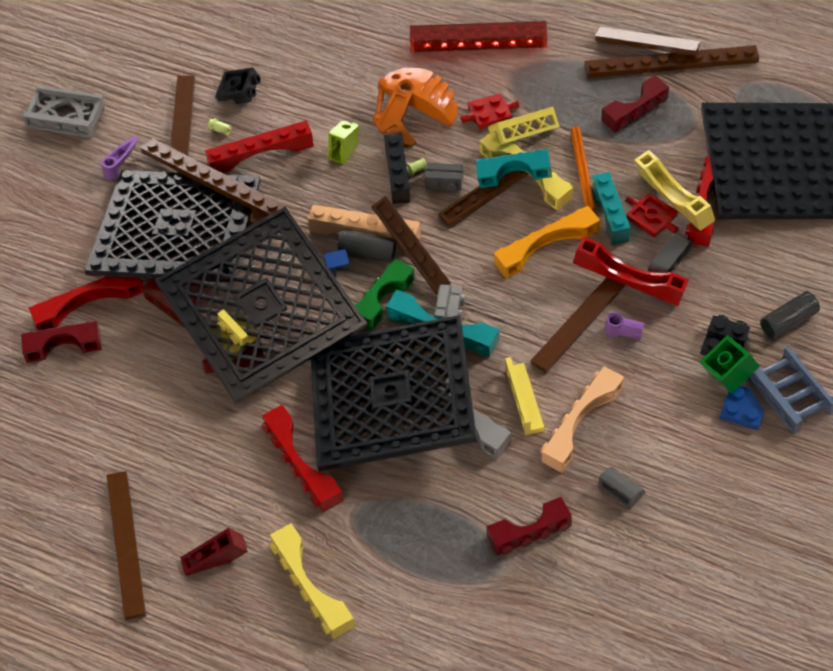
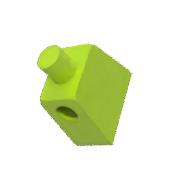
M341 121L328 133V159L343 165L346 163L358 144V131L360 127L357 123Z

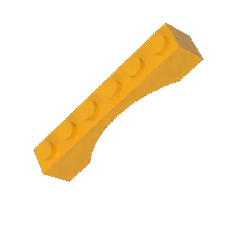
M589 206L580 208L574 213L564 216L558 221L548 224L544 228L532 232L504 248L498 249L494 252V264L505 279L521 272L529 257L541 247L563 239H582L583 236L588 238L600 232V219Z

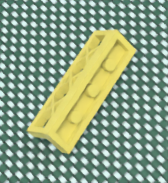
M550 107L488 126L490 133L497 132L502 145L560 126L554 107ZM547 116H550L553 125L549 126L544 122ZM532 121L539 123L537 130L531 127ZM518 125L525 127L523 134L517 131ZM504 129H507L511 132L510 137L508 139H505L503 133Z
M511 357L505 358V372L524 434L529 435L543 432L544 425L525 364L513 365Z

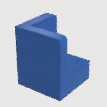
M346 249L324 254L325 264L335 278V269L349 266Z

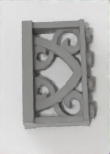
M37 86L33 99L22 117L26 128L92 138L93 130L105 105L103 97L98 94ZM41 100L45 101L46 106L40 104ZM69 104L76 111V113L60 117L54 109Z

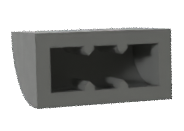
M613 467L607 468L599 476L598 487L629 509L646 493L643 488Z

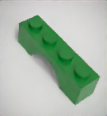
M395 259L392 264L386 267L382 276L375 280L371 289L364 293L361 301L355 304V307L367 322V327L365 328L373 331L383 319L382 307L379 304L382 297L396 290L405 292L415 280L413 267Z

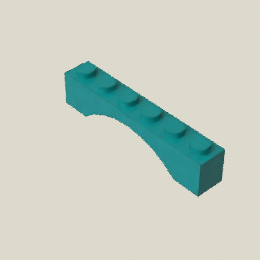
M399 290L395 291L386 306L388 318L406 325L437 319L424 311L414 296ZM485 323L462 325L465 348L475 351L479 355L490 357L500 340L499 329Z

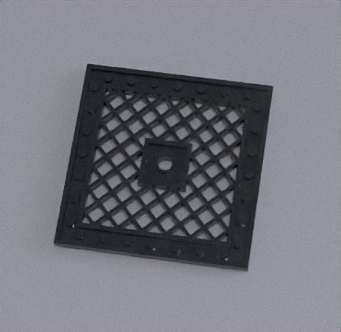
M121 170L85 267L86 276L157 279L189 261L188 258L196 257L199 255V252L207 251L211 248L210 246L222 242L221 240L224 241L248 228L253 210L178 172ZM227 175L257 191L259 190L261 184L260 176ZM121 252L123 253L122 255H120V256H118V257L115 256V255H117V254H119V253H121ZM236 258L232 259L229 262L235 263ZM220 267L216 268L213 271L218 272ZM224 267L222 273L232 275L233 268ZM203 276L197 279V281H202ZM207 276L206 281L216 282L217 277ZM220 279V282L229 283L230 280Z
M286 207L281 208L155 279V283L235 404L367 327L365 319ZM272 239L282 241L281 246H272ZM285 242L287 243L290 249L284 248ZM256 248L266 250L265 255H255ZM252 249L251 254H250V253H245V252H247L248 250ZM269 251L278 252V258H269ZM282 253L292 255L291 261L281 260ZM295 256L301 264L294 263ZM240 257L249 259L248 266L238 264ZM236 258L235 263L229 262L232 259ZM253 260L263 262L261 268L252 267ZM266 263L276 264L275 270H266ZM279 265L289 267L288 273L278 272ZM220 267L218 272L213 271L216 268ZM223 268H233L232 275L222 273ZM292 268L302 270L301 276L291 275ZM237 269L246 271L245 278L235 276ZM305 271L308 273L310 278L304 277ZM250 272L258 273V280L249 279ZM263 275L273 276L272 281L270 282L267 277L262 280ZM203 276L202 281H197V279ZM207 276L217 277L215 284L206 283ZM276 277L286 279L285 285L275 284ZM220 279L230 280L229 286L219 285ZM289 280L299 282L298 289L288 287ZM233 282L243 283L242 290L232 288ZM302 283L312 284L311 291L302 290ZM247 284L252 285L251 287L246 289ZM191 285L199 286V293L189 292ZM315 286H317L321 293L314 292ZM204 288L213 289L212 296L203 295ZM217 290L227 292L225 299L216 297ZM276 290L283 291L282 297H280ZM286 292L296 294L295 301L285 299ZM230 293L237 294L234 296L236 301L229 300ZM299 295L309 296L308 303L299 302ZM313 297L323 299L321 306L311 304ZM190 298L197 299L195 305ZM259 299L266 301V304L262 307L257 306L255 303ZM200 301H210L209 308L199 307ZM326 301L331 306V308L324 307ZM214 303L224 304L223 309L225 311L227 305L237 307L235 314L228 313V315L236 323L237 320L247 322L246 328L242 330L247 335L257 337L256 344H244L246 348L254 349L253 356L242 355L244 345H241L239 354L229 352L231 344L235 345L230 337L229 339L219 337L220 326L217 323L209 322L211 315L218 316L220 312L212 309ZM286 305L293 306L292 313L285 312L287 310ZM296 307L305 308V315L295 314ZM240 308L246 316L239 315ZM309 311H320L319 317H309ZM200 312L207 314L205 320H204V318L202 317V315L200 314ZM323 312L333 314L332 321L322 319ZM280 316L290 318L289 325L279 323ZM274 317H276V321H275V322L269 321V320L273 319ZM293 319L302 320V328L292 326ZM306 323H316V329H305ZM250 324H252L254 328L260 326L259 332L249 330ZM320 324L326 325V327L319 330ZM210 327L217 329L216 335H214ZM263 327H273L272 335L262 333ZM277 328L287 330L286 337L276 336ZM290 331L300 333L299 340L289 338ZM304 334L310 335L309 337L303 339ZM260 339H269V347L259 345ZM274 341L283 342V349L272 348ZM220 342L227 343L226 350H224ZM287 343H288V344H293V346H291L290 348L286 349ZM257 351L267 352L266 359L256 358ZM271 353L278 354L270 359ZM230 357L237 359L236 366L234 365ZM241 360L251 362L249 369L239 367ZM254 363L261 364L253 369Z
M460 315L350 336L311 359L318 471L478 442ZM435 341L439 343L436 348L431 346ZM417 345L420 348L415 352L412 349ZM396 349L401 350L398 355L393 354ZM426 350L430 352L427 357L423 356ZM378 352L381 353L382 355L379 357V359H376L374 357ZM407 354L412 356L408 361L403 359ZM361 356L363 359L359 363L355 360ZM436 356L441 358L437 363L433 361ZM388 358L392 359L388 365L384 363ZM340 360L344 361L341 366L336 365ZM417 360L422 362L418 367L413 365ZM369 362L373 363L370 368L365 367ZM398 364L403 365L399 370L395 369ZM350 365L354 367L351 372L346 370ZM428 365L432 367L429 372L424 371ZM379 367L384 369L380 374L375 372ZM360 371L364 372L360 378L356 376ZM438 371L443 373L439 378L434 376ZM341 375L346 376L342 381L337 380ZM419 375L423 376L420 382L415 380ZM351 380L356 382L352 387L348 386ZM432 381L434 384L430 388L427 387L426 384ZM361 386L366 388L362 393L357 391ZM440 386L445 388L441 393L436 391ZM395 389L394 393H387L389 390ZM342 390L347 391L343 396L338 395ZM420 390L425 392L422 397L417 395ZM353 395L357 397L353 402L349 401ZM431 396L436 398L432 403L427 401ZM363 401L367 404L363 408L359 407ZM441 402L447 404L443 409L438 407ZM343 405H346L348 408L344 412L339 410ZM422 405L427 407L423 413L418 411ZM373 409L374 414H371L369 411ZM403 409L408 411L404 416L399 415ZM353 411H356L358 414L354 418L349 416ZM433 411L438 413L434 419L429 417ZM383 413L388 415L384 420L379 418ZM413 415L418 417L414 423L410 421ZM365 416L368 420L363 424L360 421ZM444 417L448 419L445 425L440 423ZM393 419L398 420L395 426L390 424ZM346 420L349 423L345 428L340 426ZM424 421L429 423L425 428L420 427ZM374 423H377L379 426L375 430L370 428ZM404 425L409 427L405 432L400 430ZM355 426L360 428L355 434L351 432ZM386 428L389 432L385 436L380 434ZM367 432L370 435L364 440L361 437ZM345 436H348L350 439L346 444L343 443L342 440Z

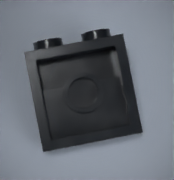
M254 67L224 72L215 98L218 102L233 100L236 104L251 102L252 97L256 96V86L261 82L260 75Z
M713 315L700 354L707 355L727 335L744 348L749 336L750 326H747V323L742 320L734 322L725 315Z

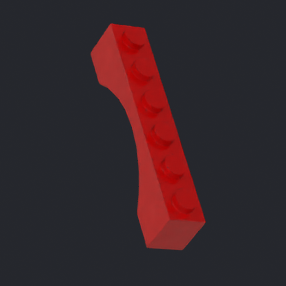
M307 120L207 149L205 154L209 167L221 173H227L243 160L253 155L279 149L300 151L314 147L312 131Z
M710 155L705 156L703 166L706 168L701 170L700 180H702V183L698 182L696 193L699 194L698 196H701L705 201L713 189ZM714 222L701 231L692 223L687 224L685 235H688V239L692 241V244L709 247Z
M584 236L573 260L575 265L676 306H679L689 279L672 272L654 273L634 268L614 257L601 243Z
M105 276L59 296H54L44 302L37 303L29 307V311L38 331L58 328L60 323L72 311L88 302L103 298L129 299L145 291L140 278Z
M283 404L263 414L264 423L261 425L264 432L272 436L271 441L276 449L280 448L285 463H290L295 478H300V484L305 492L310 493L313 505L319 507L322 512H325L343 502L342 490L333 477L312 469L297 454L293 446V420Z

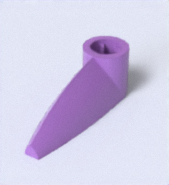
M138 137L130 138L101 161L105 179L115 180L119 177V167L133 151L139 140Z

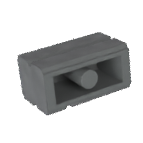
M427 163L425 174L426 189L432 191L439 189L450 192L462 191L463 164Z

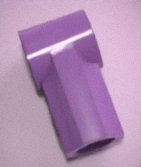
M612 312L606 318L604 331L610 337L622 335L640 340L644 323L625 319L620 313Z

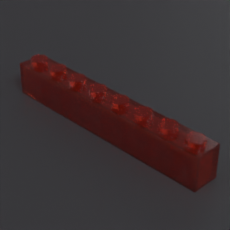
M546 21L410 26L411 52L547 48Z

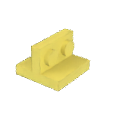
M224 309L218 313L217 324L221 329L219 337L228 339L230 337L235 344H231L229 352L239 354L241 345L256 343L257 337L247 335L242 330L246 328L247 322L237 320L236 323ZM250 325L249 330L255 331ZM211 328L214 335H216L217 329ZM220 342L224 350H226L227 343Z

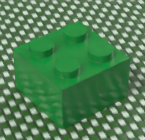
M728 335L699 362L708 374L731 394L760 367L752 355Z

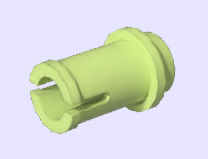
M216 118L211 119L208 123V129L211 132L216 131L226 136L230 134L232 129L231 125L219 122Z
M421 158L411 164L406 163L407 175L412 177L414 173L426 169L427 163L425 159Z

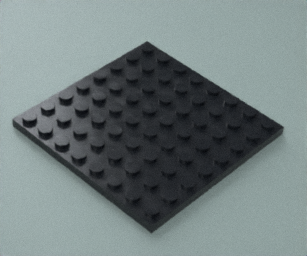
M702 102L701 112L708 156L710 155L713 173L712 183L718 219H833V103Z

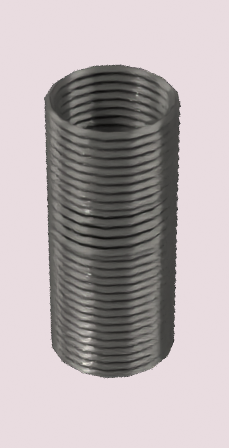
M342 230L339 235L337 249L338 251L346 249L348 255L393 262L397 242L392 238Z
M804 291L761 318L760 325L763 332L769 338L776 339L818 313L820 310L819 301L813 293Z

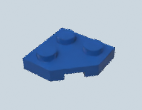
M739 386L732 394L728 392L720 419L758 431L764 415V409L751 389Z

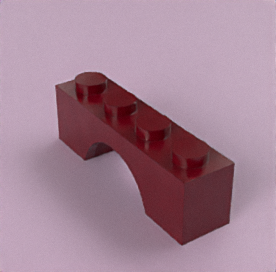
M656 75L652 76L642 83L640 99L631 103H622L616 100L602 108L601 121L613 132L624 129L629 123L638 120L643 114L652 111L654 107L664 103L668 99L669 86Z
M88 321L81 324L21 334L22 353L26 363L46 360L48 353L56 346L62 344L76 345L83 353L102 350L101 332L97 321Z
M558 497L543 503L542 515L535 523L528 526H517L503 519L486 526V534L496 556L506 555L512 552L513 549L526 547L533 541L546 539L555 532L567 530L572 526V515L562 497Z

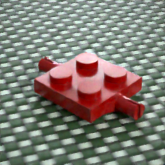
M501 93L468 102L470 114L460 116L461 122L473 121L479 130L488 128V126L512 119L510 110L519 108L518 101L507 103L504 101Z
M648 193L638 201L630 195L626 197L625 202L633 206L626 214L627 220L655 238L665 229L673 233L679 231V227L671 223L678 216L676 209L651 193Z

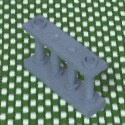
M788 346L784 348L782 360L765 369L758 368L748 378L793 434L800 431L802 419L822 408L829 415L833 414L832 395L823 389L799 360L798 355L794 351L792 352ZM787 365L794 372V374L777 383L771 382L767 377ZM799 379L806 387L787 398L783 397L779 392L780 389ZM810 394L818 401L800 412L795 411L790 406Z

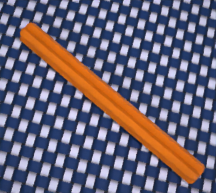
M578 126L571 127L570 133L584 207L589 206L595 212V203L581 131Z

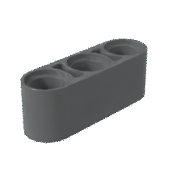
M674 233L652 260L648 272L673 273L689 252L692 241Z

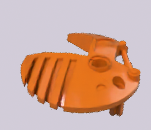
M403 68L387 74L379 79L377 85L378 103L376 114L373 116L375 126L382 134L402 133L403 146L407 147L416 145V140L402 123L409 106L451 127L456 120L458 106L457 100L453 103V90H447L449 84L446 81L442 84L440 76L437 75L436 78H433V72L420 68ZM384 93L391 97L384 111L381 112Z

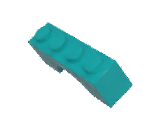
M548 149L476 160L477 179L480 188L498 186L505 174L517 170L527 172L534 180L552 177Z
M610 172L592 175V193L596 203L599 202L601 204L605 217L606 231L611 245L628 242L630 238V225Z

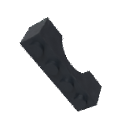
M402 133L384 135L392 204L410 202Z

